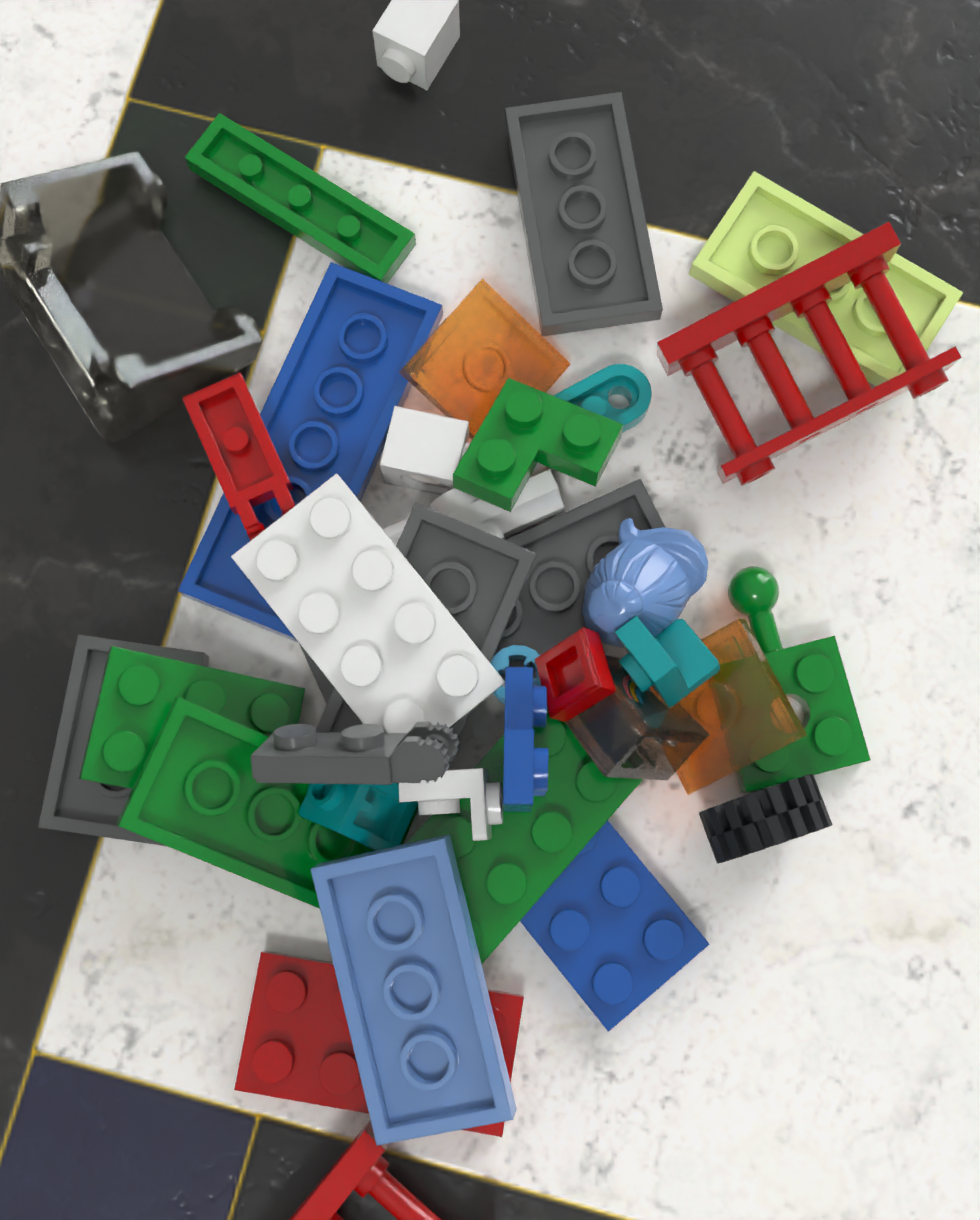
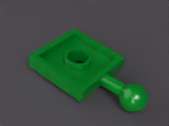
M750 566L739 570L730 580L728 597L731 605L739 613L748 616L758 655L720 664L719 672L712 676L710 681L741 792H750L781 784L805 775H816L870 761L871 759L835 636L783 649L771 610L779 597V586L776 578L768 570L761 567ZM781 696H789L796 699L803 708V723L793 733L779 729L772 718L773 705Z

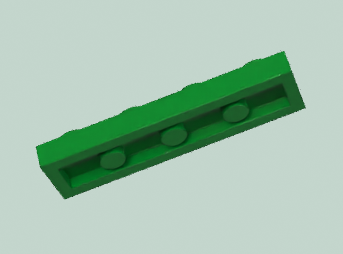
M221 113L216 116L185 156L190 171L347 269L388 284L416 246L415 233Z

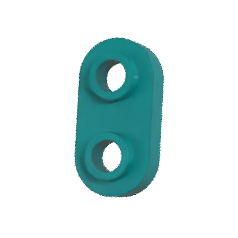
M614 364L603 368L553 396L623 424L622 433H624L644 419L651 402L652 391L647 377L639 369L627 364ZM612 395H622L628 400L629 406L623 409H616L609 404L608 398Z

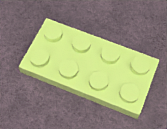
M754 171L693 261L688 275L735 302L864 234ZM895 253L891 261L887 263L890 270L885 275L923 347L927 351L963 292ZM852 282L830 292L832 301L828 303V306L867 380L878 386L906 372L862 287L855 289ZM793 311L772 322L774 326L824 355L805 317L798 318Z

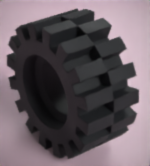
M813 774L795 778L699 812L717 864L833 825Z

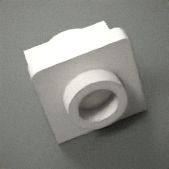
M488 769L447 770L442 778L438 777L436 782L431 780L427 783L425 780H421L420 783H399V802L418 801L419 815L460 813V799L470 798L473 841L491 839L492 825L503 824L501 783H489Z

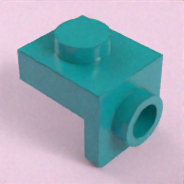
M637 616L615 631L616 636L627 652L626 655L618 660L619 664L642 693L652 686L669 708L720 670L716 657L683 619L675 620L654 637Z

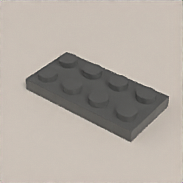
M622 92L505 108V125L541 337L660 320L663 307Z
M415 502L396 547L491 663L537 553ZM335 687L318 723L316 732L341 733L348 727L363 724ZM469 713L451 727L454 734H458L457 741Z

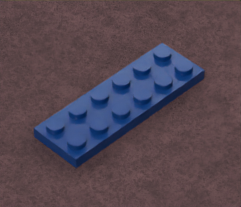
M330 262L260 413L293 486L290 494L296 505L336 473L361 502L384 450L394 407H403L443 317L442 304ZM223 493L178 591L184 597L298 642L231 556L249 543L250 539L239 514L235 515ZM276 497L253 507L260 523H263L265 528H268L277 521L282 514Z

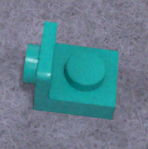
M310 783L305 799L299 809V815L376 851L399 846L418 805V801L399 802V784L392 783L391 785Z

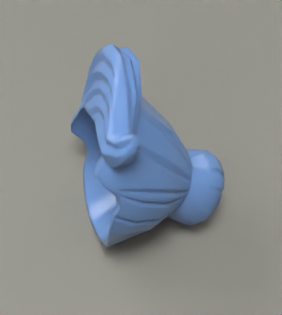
M628 518L622 521L618 532L619 546L609 552L605 558L601 559L600 563L595 565L584 588L585 595L582 607L584 622L588 629L599 633L601 641L605 644L624 648L615 631L635 616L640 619L653 637L660 634L663 629H666L679 618L691 596L705 583L708 570V559L704 546L689 531L666 527L638 530L634 526L633 519Z

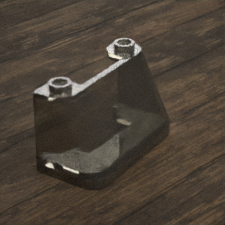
M138 151L3 182L0 186V275L93 426L107 442H114L136 434L184 405L182 397L222 381L252 364L263 342L255 320L249 314L244 313L239 307L228 305L218 308L216 312L213 311L160 230L163 210L166 209L168 204L165 186L158 175L152 174Z

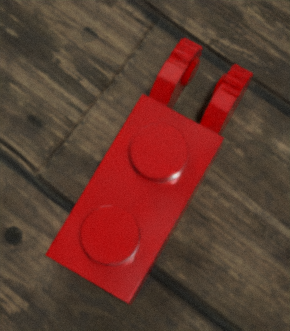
M240 372L182 397L228 504L235 515L239 514L251 541L266 529L264 524L260 523L253 507L276 497L282 510V517L296 504L290 494L293 486Z

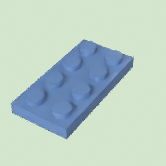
M450 834L323 862L311 868L376 1145L513 1120L517 1108Z

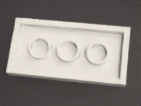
M337 473L231 556L363 724L381 726L384 729V733H407L417 722H431L432 725H436L437 722L440 725H445L446 723V726L451 728L505 684L503 678Z

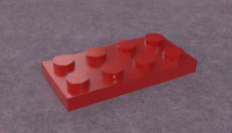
M270 951L261 952L234 1090L369 1114L333 962ZM488 989L511 1083L524 996ZM505 1121L462 1130L502 1137Z

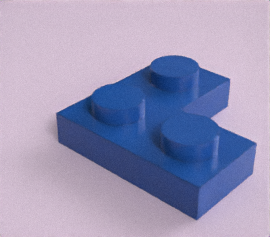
M505 667L503 812H531L533 796H545L548 791V748H534L533 727H546L547 688L546 686H533V667Z

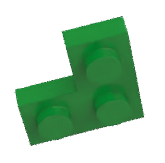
M508 378L453 473V488L511 512L537 463L596 487L621 439L623 424Z

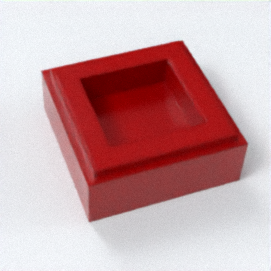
M583 627L534 659L541 686H546L547 708L552 719L567 722L616 692L601 639L596 631Z

